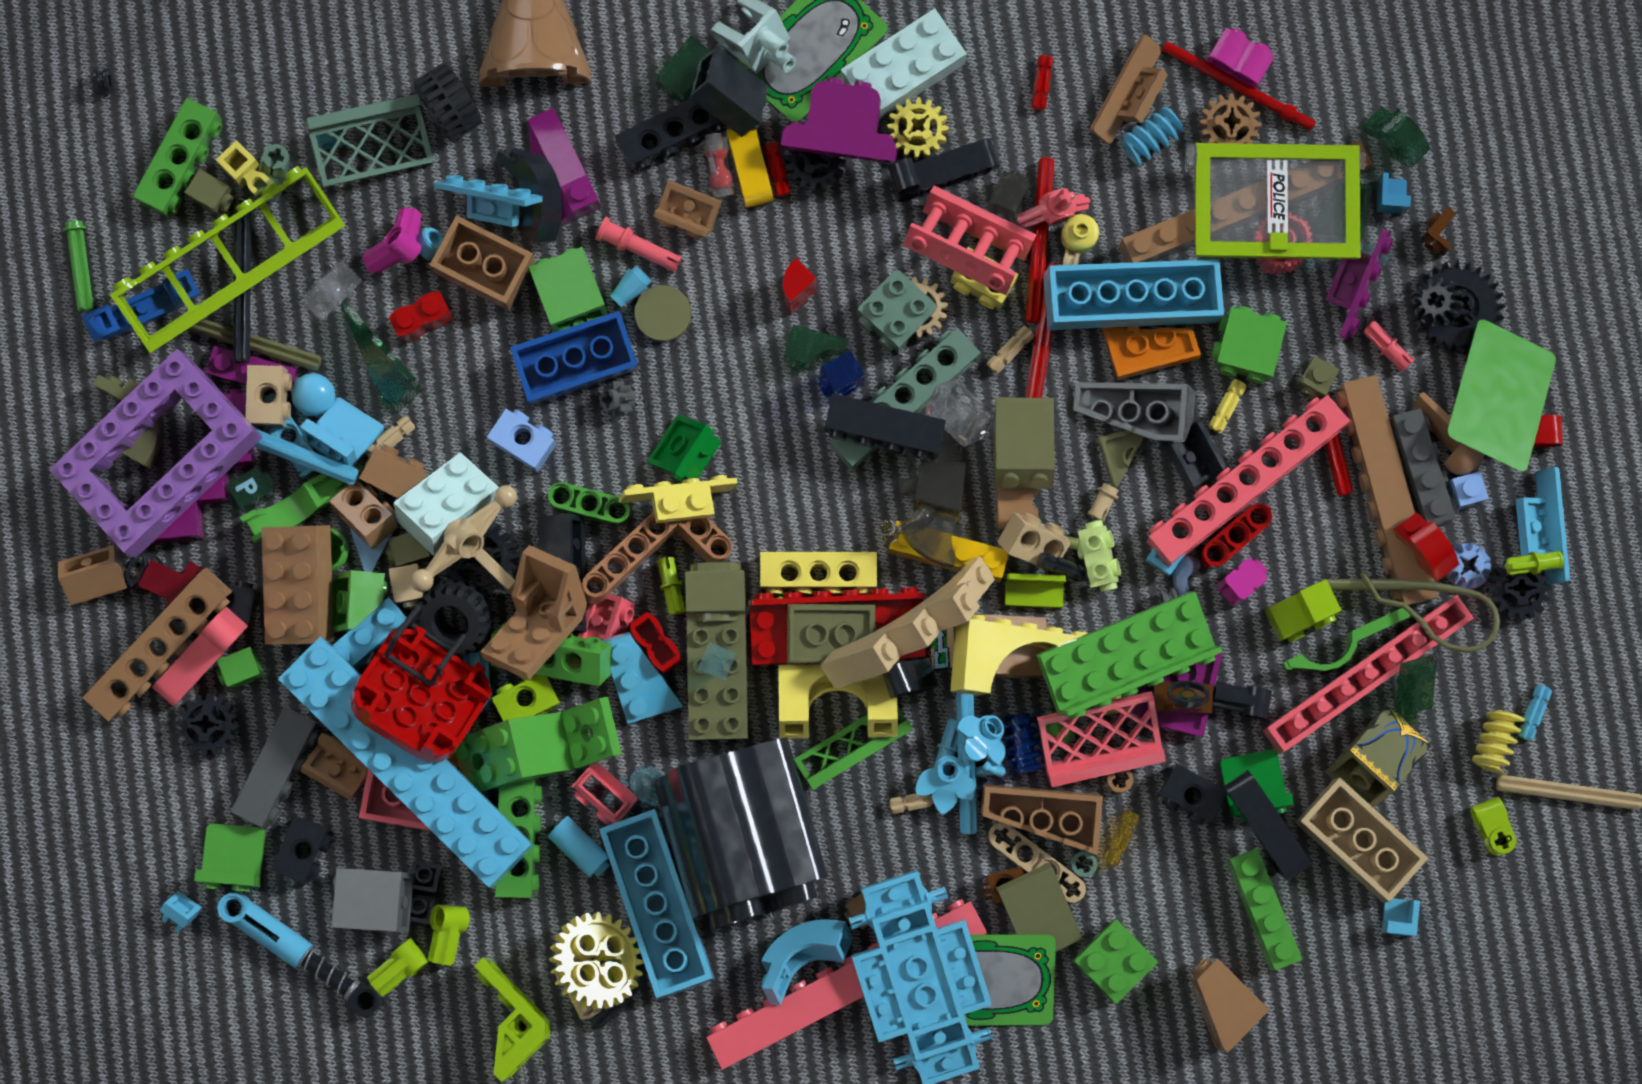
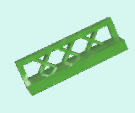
M898 705L897 713L900 722L898 723L897 737H871L865 743L854 741L856 728L861 725L867 726V715L795 757L794 761L810 788L814 790L912 731L911 724L908 719H905ZM851 732L850 739L842 738V736ZM836 740L849 742L846 754L840 758L828 755L831 743ZM852 743H853V744L860 745L859 747H857V748H855L854 750L850 751V750H851V747H852ZM826 747L825 754L817 753V751ZM811 755L824 757L821 770L810 776L802 760ZM827 758L835 760L825 767Z

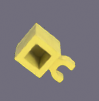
M237 140L216 159L221 168L241 188L247 184L249 190L255 196L260 194L258 189L254 187L257 180H263L267 185L272 182L264 173L259 172L257 160Z

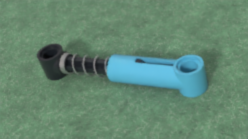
M229 893L220 899L218 913L224 921L237 927L293 968L297 969L303 966L305 972L310 971L313 973L316 980L321 979L326 983V987H332L337 990L338 995H343L344 1000L347 1001V1004L352 1007L356 1014L370 1016L382 1009L384 997L373 986H369L363 981L359 982L358 979H351L346 975L347 972L343 973L335 968L336 964L331 965L325 961V956L321 958L315 954L314 949H312L314 946L312 943L253 903L247 896ZM238 900L242 908L241 912L234 917L229 912V905L232 901ZM251 917L258 923L266 927L268 930L271 931L270 934H268L266 931H264L256 924L251 922L248 918ZM366 992L371 993L374 997V1004L370 1009L363 1008L360 1003L361 996Z

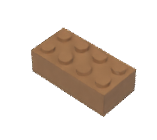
M330 525L261 527L265 645L313 644L320 636L328 642H334Z

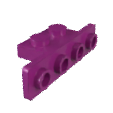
M1382 230L1372 256L1361 252L1359 260H1341L1326 301L1350 309L1339 334V337L1343 339H1348L1350 335L1354 336L1359 327L1360 320L1357 319L1361 308H1366L1371 297V293L1368 292L1372 281L1376 282L1382 270L1379 262L1383 254L1387 255L1393 243V239L1390 238L1391 232L1388 230Z

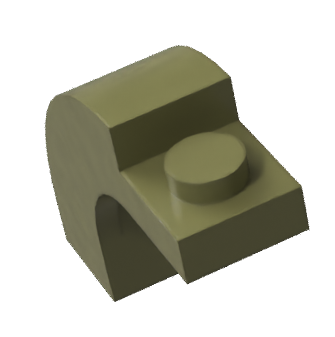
M98 375L93 383L99 390L119 401H122L139 385L130 378L125 385L123 381L112 375H109L108 379ZM162 416L155 421L156 425L153 428L149 427L134 441L135 445L132 448L128 447L122 452L124 456L149 470L154 466L163 446L164 422Z

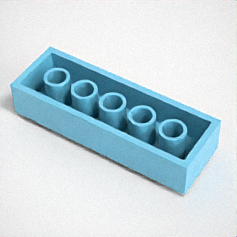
M1219 259L1049 266L1043 274L1048 330L1217 323L1224 316Z
M653 809L600 828L599 831L656 999L660 1000L715 980L695 919L691 916L680 875L658 812Z

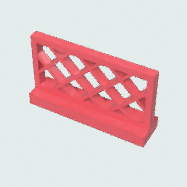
M1152 691L1112 700L1111 704L1101 708H1095L1094 705L1085 709L1086 714L1083 716L1093 719L1085 731L1074 726L1078 718L1069 719V716H1060L1057 713L1037 717L1045 759V771L1051 787L1166 762ZM1148 703V710L1142 718L1131 713L1136 704ZM1116 709L1121 714L1113 725L1102 719L1108 710ZM1126 717L1138 722L1130 734L1119 729ZM1058 722L1064 727L1055 738L1046 732V724ZM1098 723L1109 729L1101 741L1090 735ZM1143 726L1151 730L1153 734L1152 740L1143 742L1135 737ZM1069 730L1080 735V738L1073 747L1062 742V739ZM1114 733L1125 738L1122 745L1117 748H1111L1106 745ZM1086 739L1097 745L1090 754L1084 755L1078 751ZM1057 746L1068 751L1063 760L1052 762L1051 754Z

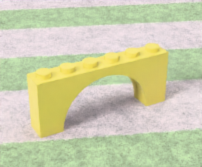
M974 614L968 622L955 627L950 692L976 696L991 693L993 678L999 665L1018 647L1033 645L1048 650L1087 633L1074 631L1071 632V635L1064 634L1062 628L1047 627L1046 630H1039L1037 625L1032 623H1020V626L1011 625V620L994 619V622L985 621V616ZM1121 695L1111 698V700L1119 699ZM1116 709L1108 710L1105 715L1116 714L1120 712Z

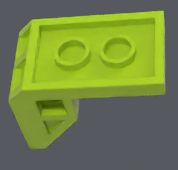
M483 957L474 965L479 971L476 976L487 987L494 986L500 992L496 997L508 1009L510 1007L515 1008L498 1026L493 1074L501 1082L509 1080L550 1039L551 1021L489 957ZM520 1021L527 1026L525 1031L519 1028Z

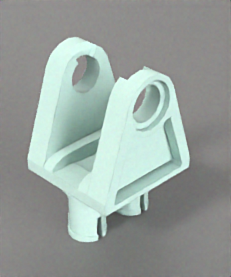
M759 0L737 1L742 6L741 11L757 24L745 35L740 34L721 22H717L711 28L710 33L756 75L769 61L786 73L791 71L796 64V58L787 52L790 37L777 11Z

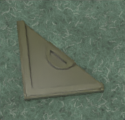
M1122 430L1097 438L1111 486L1114 488H1118L1144 438L1143 436Z

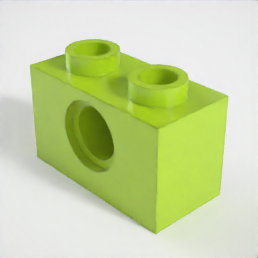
M536 674L529 681L522 678L524 682L514 687L510 683L497 689V695L492 697L503 721L543 715L562 706L549 678ZM529 691L533 694V702L526 707L520 706L518 703L519 695Z

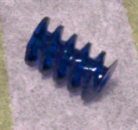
M1029 713L1002 716V720L1010 721V723L1004 726V731L1012 733L1004 738L1005 743L1013 744L1012 747L1006 750V754L1015 756V758L1007 762L1008 766L1016 768L1009 775L1033 773L1043 768L1045 763L1036 761V758L1043 755V751L1034 750L1035 746L1041 744V740L1035 739L1032 736L1039 732V728L1031 726L1033 722L1037 721V716L1030 715Z

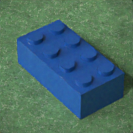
M620 311L510 347L530 406L639 370Z

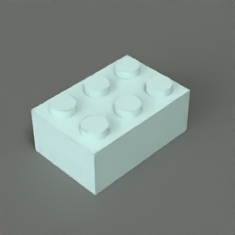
M460 452L394 502L396 519L405 530L435 556L444 542V531L448 524L456 519H467L494 500V493L499 487Z

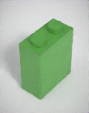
M583 247L565 250L561 255L550 259H541L534 265L529 266L553 333L608 315Z

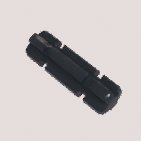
M1042 552L1038 555L1037 565L1039 568L1048 569L1050 572L1064 575L1066 578L1069 577L1077 582L1086 580L1087 569L1085 566L1076 565V563L1058 556L1056 558L1055 555L1048 552Z
M640 984L638 987L630 989L631 996H635L641 989ZM630 997L623 998V1002L618 1005L613 1003L611 1008H603L600 1013L592 1017V1020L599 1027H604L611 1020L610 1017H614L631 1000Z

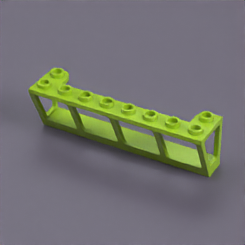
M296 166L284 174L286 180L281 185L276 186L273 182L260 191L262 194L261 198L254 202L250 198L236 206L238 212L230 218L226 214L222 215L212 222L214 228L204 234L201 229L187 238L190 244L181 250L177 245L164 253L165 260L158 265H155L153 261L138 270L141 273V276L131 281L129 277H126L112 286L115 292L110 294L111 298L149 353L166 344L346 226L307 167L301 170L299 166ZM300 179H305L330 215V218L297 241L291 242L267 207L266 202ZM260 208L285 247L244 274L218 237V233L254 209ZM208 239H211L235 274L236 280L202 303L194 305L170 269V264ZM163 271L188 308V311L156 333L149 335L124 295L157 272Z

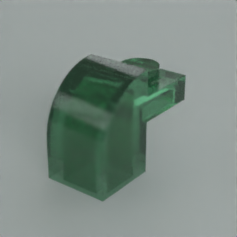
M1381 106L1362 125L1366 134L1385 143L1393 159L1410 168L1431 149L1418 125L1398 109L1393 113Z

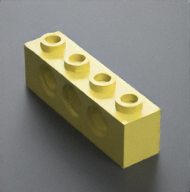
M760 552L761 590H766V593H773V595H783L784 590H795V592H802V595H812L813 590L831 591V595H841L842 590H860V595H870L871 589H877V552ZM787 567H793L797 570L798 576L793 581H786L781 576L782 571ZM816 567L825 569L827 572L826 578L822 581L813 580L810 576L812 569ZM850 567L854 569L856 576L851 581H844L839 575L840 570Z

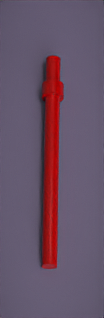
M1169 41L1165 43L1162 49L1163 52L1278 113L1284 121L1288 123L1292 121L1309 131L1314 127L1316 121L1298 112L1297 107L1289 103L1287 105L1281 103Z

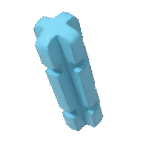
M1543 685L1535 687L1532 695L1534 699L1530 700L1524 715V724L1520 726L1521 732L1517 733L1520 738L1527 741L1534 739L1537 732L1535 728L1540 725L1547 707L1545 702L1549 701L1552 694L1550 688Z

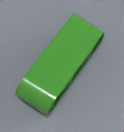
M562 482L554 484L548 491L549 502L558 512L583 516L584 519L614 527L625 526L631 519L629 504L619 503V497ZM560 491H566L570 494L569 500L564 504H558L554 501L555 495ZM588 498H593L598 502L597 507L593 511L582 509L583 502ZM614 506H623L626 511L622 518L614 519L610 516V511Z

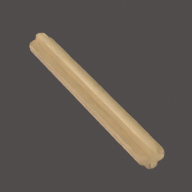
M1499 775L1496 781V789L1498 791L1639 810L1642 807V795L1636 793L1508 775Z

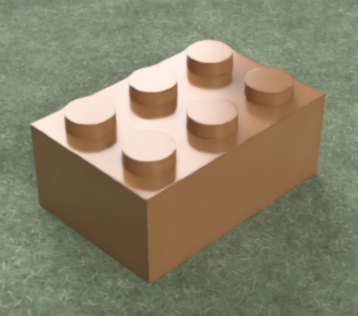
M456 215L429 266L434 274L510 311L530 274L529 266L534 265L536 260L533 253Z

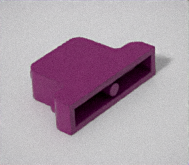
M827 77L826 81L816 83L811 93L807 122H791V125H788L782 133V149L887 164L896 162L897 147L893 141V136L877 133L881 98L878 91L871 88L872 84L868 82L855 81L854 85L843 84V79Z

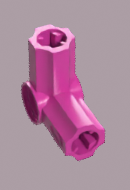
M403 207L398 210L393 229L390 230L382 242L364 252L362 259L365 262L366 269L372 274L375 272L381 273L400 261L408 264L418 256L421 251V244L417 242L422 222V214L416 208Z

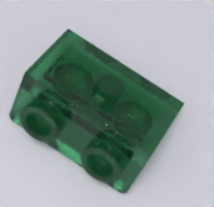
M1432 655L1400 663L1395 709L1397 714L1403 717L1409 725L1416 724L1417 712L1431 709L1433 706L1437 660Z

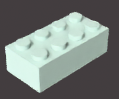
M934 8L842 68L840 79H843V84L854 85L855 81L872 84L871 88L877 90L881 98L880 120L894 111L897 104L902 106L905 104L906 99L911 100L963 66L966 62L967 53Z

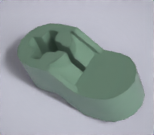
M279 144L270 145L265 149L261 157L259 172L264 173L272 181L270 184L274 182L276 186H279L286 180L284 174L288 172L291 165V156L286 148ZM257 180L254 184V187L259 192L269 186L263 180ZM280 192L267 202L276 201L281 196L282 192Z

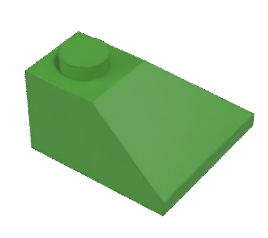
M350 570L332 576L334 634L354 629L383 603V599L387 594V583L384 581L385 573Z

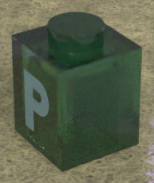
M257 467L226 484L238 506L245 513L276 496L272 490L276 486L272 477L267 471L262 473Z

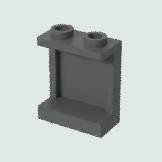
M337 868L332 884L335 892L334 903L330 909L331 928L409 933L414 873Z

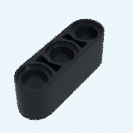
M929 658L894 664L889 672L882 674L890 698L919 694L939 686Z

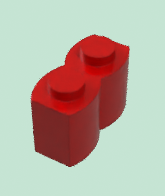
M431 292L419 298L414 305H406L396 309L388 319L402 343H410L421 338L427 330H435L445 326L453 316L441 293Z
M646 612L630 623V629L635 640L647 651L652 664L659 672L666 675L682 663L676 645L669 638L665 637L659 621L653 615Z

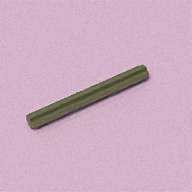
M202 319L187 329V331L233 345V328ZM250 334V351L313 371H318L321 365L322 358L319 355Z

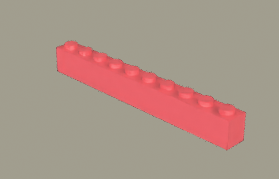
M961 899L947 906L949 912L938 917L936 912L932 914L936 927L965 919L970 935H984L987 933L971 901L964 904ZM878 942L869 946L868 949L879 947ZM852 957L846 958L843 963L844 966L835 971L830 966L815 974L818 980L808 985L803 980L789 988L791 994L784 997L781 1006L770 1004L768 999L762 1001L765 1006L764 1008L754 1012L751 1007L737 1014L738 1021L729 1026L726 1021H723L710 1028L712 1034L706 1038L721 1068L724 1069L864 997Z

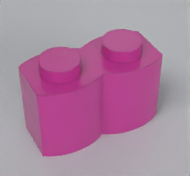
M1225 28L1206 62L1256 88L1275 56L1265 44L1260 42L1255 44L1246 39V34L1241 30Z

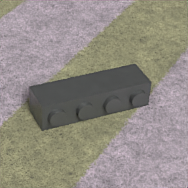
M285 706L230 812L262 828L267 829L269 824L274 825L281 812L278 806L282 799H287L292 792L294 783L291 781L296 771L301 772V767L308 758L305 754L309 746H314L321 734V730H319L321 724Z

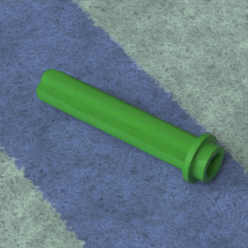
M74 220L65 223L63 233L67 234L77 310L87 312L91 311L94 307L84 232L87 229L86 226H83L82 221Z

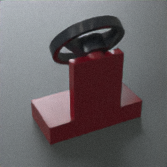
M145 552L140 553L136 558L132 557L127 562L124 577L127 585L132 590L139 593L152 592L169 600L165 607L166 609L203 568L189 561L183 574L164 566L161 559L156 555ZM148 556L153 557L156 561L151 560L149 563ZM142 557V565L137 569V576L130 580L129 570L135 560ZM139 582L138 586L146 590L137 589L133 585Z

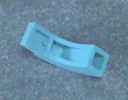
M821 919L805 922L789 929L771 944L761 960L767 972L762 979V990L770 1004L781 1006L793 975L805 964L816 960L844 963L853 939L845 921Z

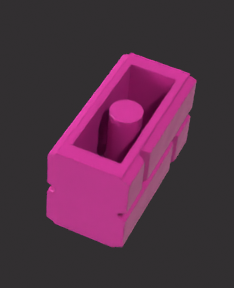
M1247 558L1217 584V589L1232 606L1236 607L1267 581V569L1259 560L1255 559L1253 561Z

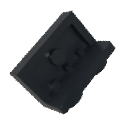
M1201 420L1191 424L1185 442L1161 441L1188 491L1215 479L1227 468L1222 455L1218 452L1209 431Z

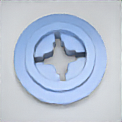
M1473 543L1455 546L1454 551L1460 565L1447 574L1448 579L1455 586L1466 589H1474L1481 586L1487 581L1492 570L1491 558L1486 554L1484 548ZM1475 557L1473 568L1476 572L1469 570L1461 575L1460 573L1464 568L1461 559L1468 561Z

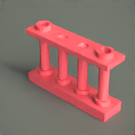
M933 186L922 211L928 214L922 227L914 223L910 225L903 246L1007 295L1016 275V272L1010 270V267L1016 257L1025 261L1036 238V234L943 189ZM938 220L954 227L948 239L932 232ZM964 232L980 239L974 251L958 245ZM990 245L1005 251L1000 264L984 257Z

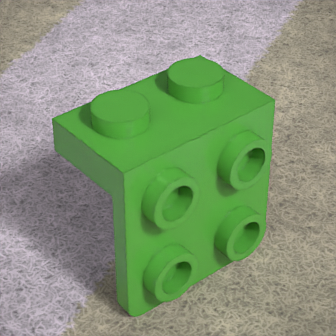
M209 824L206 828L202 870H195L194 881L203 882L202 888L220 889L221 884L232 885V891L250 892V886L260 887L266 831L260 827Z

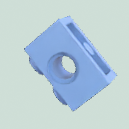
M505 409L488 434L487 439L490 443L538 473L557 445L552 438L554 434L542 425L536 428L529 424L530 418L519 410L515 409L512 413ZM522 432L531 434L530 441L525 445L516 443V437Z

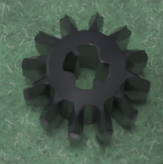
M1440 277L1435 286V283L1429 279L1427 280L1429 287L1427 290L1421 286L1418 287V291L1423 296L1414 297L1413 299L1415 303L1420 304L1415 309V313L1417 315L1423 314L1421 320L1425 324L1432 320V325L1438 327L1442 319L1444 324L1448 326L1451 324L1450 315L1454 318H1459L1460 316L1455 311V308L1464 307V303L1457 300L1463 293L1461 290H1454L1456 284L1453 281L1446 284L1445 279ZM1437 297L1445 300L1444 302L1441 301L1443 305L1440 308L1433 305V303H1436L1435 299Z

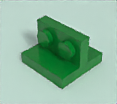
M677 414L646 462L654 468L666 472L682 484V481L686 479L699 478L722 441L712 434L714 430L706 424Z

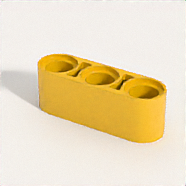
M732 129L726 130L745 207L749 208L773 202L771 185L756 130H750L742 137Z

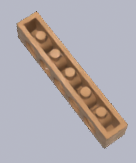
M207 567L203 569L82 698L108 722L116 715L121 718L132 707L129 701L135 694L140 698L152 686L148 682L154 674L160 677L171 665L167 660L174 653L180 656L191 644L187 639L194 632L199 635L210 623L207 618L213 611L219 614L230 603L227 597L232 590ZM194 598L203 600L205 603L204 611H198L194 608ZM174 619H180L184 622L185 632H179L174 628ZM154 640H160L165 644V653H160L154 648ZM141 661L144 663L146 673L137 672L134 662ZM115 682H121L126 686V694H120L116 691Z

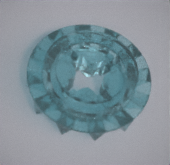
M651 765L646 768L639 766L630 776V787L633 793L643 803L652 807H660L655 788L650 790V785L653 780L663 776L661 769L654 771Z

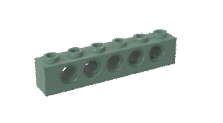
M959 328L952 333L948 330L936 341L939 345L931 352L928 349L924 350L915 359L917 364L910 370L904 368L894 378L896 382L889 389L885 386L872 397L875 400L873 403L919 413L978 361L981 352ZM942 354H948L953 358L954 362L949 366H943L938 362L937 358ZM920 373H928L932 377V381L927 385H922L917 381L916 377ZM904 391L910 395L911 400L908 403L901 404L896 401L895 395L898 392ZM847 437L846 441L835 439L829 441V447L851 471L881 446L877 444L873 448L857 444L856 440Z

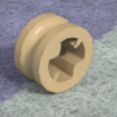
M1065 249L1062 265H1078L1080 252L1071 253L1069 249Z

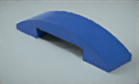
M188 269L174 274L191 301L200 296V292ZM168 278L161 280L162 284L126 299L143 326L185 305ZM108 304L81 316L94 342L113 338L134 330L116 304L111 307Z

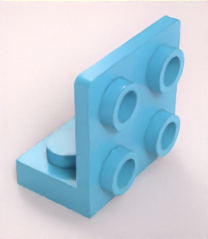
M338 397L316 424L306 419L300 426L305 443L333 460L355 467L384 431V426L344 399Z

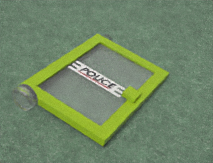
M1186 144L1185 172L1195 173V257L1359 260L1361 258L1360 170H1364L1366 166L1365 152H1360V145Z

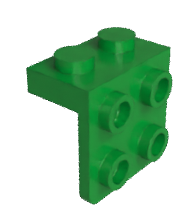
M1266 750L1221 760L1220 769L1224 786L1249 770L1279 814L1287 812V806L1294 805L1292 793L1286 794L1278 753L1275 750ZM1227 795L1231 817L1240 816V820L1245 821Z

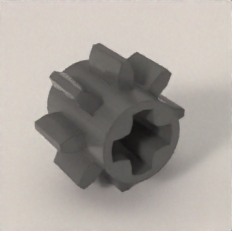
M611 381V386H604V390L600 395V403L605 413H612L613 417H625V412L633 411L632 408L636 403V395L631 389V385H624L623 381Z

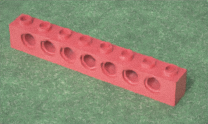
M1329 395L1321 400L1318 397L1313 399L1304 407L1306 412L1299 418L1296 414L1290 417L1282 425L1284 430L1277 435L1274 432L1270 433L1260 442L1262 445L1260 449L1255 453L1252 450L1246 452L1238 459L1240 465L1233 470L1229 467L1216 477L1218 481L1211 488L1207 485L1202 487L1193 495L1195 500L1188 506L1182 503L1172 511L1173 518L1166 523L1161 520L1149 530L1151 535L1148 537L1147 543L1152 549L1154 548L1165 565L1171 567L1183 554L1187 555L1347 427L1350 420ZM1306 422H1316L1320 427V431L1311 432L1306 427ZM1288 438L1295 440L1298 448L1295 450L1288 449L1284 445V440ZM1264 456L1272 457L1275 460L1276 466L1272 468L1266 467L1262 463L1261 458ZM1249 474L1253 478L1254 483L1252 485H1244L1240 481L1239 475ZM1220 491L1229 493L1231 502L1223 503L1219 501L1217 493ZM1197 509L1206 510L1209 514V519L1206 521L1197 519L1194 511ZM1177 526L1184 528L1187 532V537L1183 539L1176 538L1172 533V528Z
M1457 595L1448 599L1423 617L1433 633L1442 640L1474 619ZM1418 621L1263 729V733L1278 754L1287 751L1438 643L1430 639Z

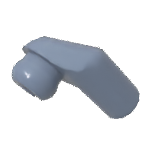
M1184 556L1172 572L1173 585L1178 596L1189 592L1187 578L1195 570H1199L1201 562L1196 556Z

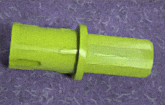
M1533 551L1525 556L1507 558L1504 567L1509 575L1529 572L1536 575L1544 570L1562 569L1564 559L1560 551L1540 554Z
M668 557L667 561L665 558L659 559L656 563L662 582L660 590L664 591L668 613L672 616L683 614L685 606L680 588L683 584L678 579L675 558Z

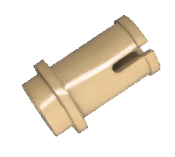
M1103 483L1102 487L1097 488L1099 493L1090 511L1087 513L1092 518L1102 520V522L1105 521L1114 499L1118 500L1119 498L1117 496L1119 490Z

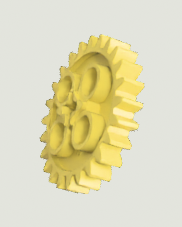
M600 912L593 914L592 917L589 913H585L581 916V919L578 916L570 920L571 924L567 923L561 927L564 933L561 932L555 935V939L559 943L550 947L551 950L557 953V955L549 958L550 962L557 963V967L551 970V974H559L560 976L555 985L564 983L566 987L562 994L566 995L571 992L573 994L572 1003L582 999V1008H586L592 1003L593 1010L600 1009L602 1005L604 1009L613 1007V1003L615 1005L622 1003L623 998H628L632 995L630 989H634L639 985L633 978L643 975L641 971L636 969L637 966L644 964L643 960L636 959V955L640 953L639 948L633 947V944L637 941L636 937L629 939L627 936L631 928L620 929L621 919L612 924L611 914L601 918ZM579 939L586 944V952L580 948ZM607 941L613 945V953L608 950ZM594 957V960H595V961L574 962V961H573V958L579 959V960H588V959ZM619 960L620 964L614 962H605L600 965L598 961ZM580 969L586 973V981L580 977ZM607 971L613 974L614 983L608 979Z

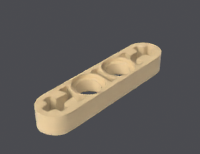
M998 823L990 828L988 832L989 843L1016 865L1022 867L1025 872L1028 873L1046 863H1051L1056 867L1058 881L1064 872L1067 874V877L1063 879L1070 885L1074 882L1078 884L1077 891L1080 892L1079 895H1071L1070 897L1066 895L1067 889L1060 884L1067 902L1075 903L1084 897L1086 887L1079 877L1013 827L1005 823ZM996 829L998 831L1006 829L1008 831L1006 836L1012 842L1015 840V836L1021 840L1013 847L1011 854L1006 851L1010 847L1009 844L1004 841L999 844L995 842L997 836L994 834V831ZM1023 845L1029 846L1033 851V858L1027 863L1021 862L1017 858V850Z

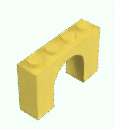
M822 663L779 665V739L785 737L788 739L809 738V708L817 697L830 691L849 692L862 700L867 710L868 737H897V698H890L882 674L835 689L820 665Z

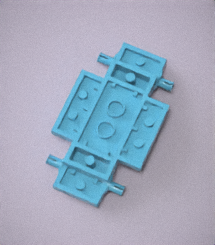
M918 870L862 887L865 913L849 917L848 919L852 930L869 924L875 933L879 947L851 955L878 1042L907 1034L910 1043V1054L893 1058L896 1070L914 1065L919 1072L922 1084H935L980 1069L976 1057V1044L992 1040L993 1038L989 1027L972 1033L967 1026L964 1014L991 1006L992 1003L966 920L961 919L936 927L932 915V903L948 899L945 887L928 892L922 885Z

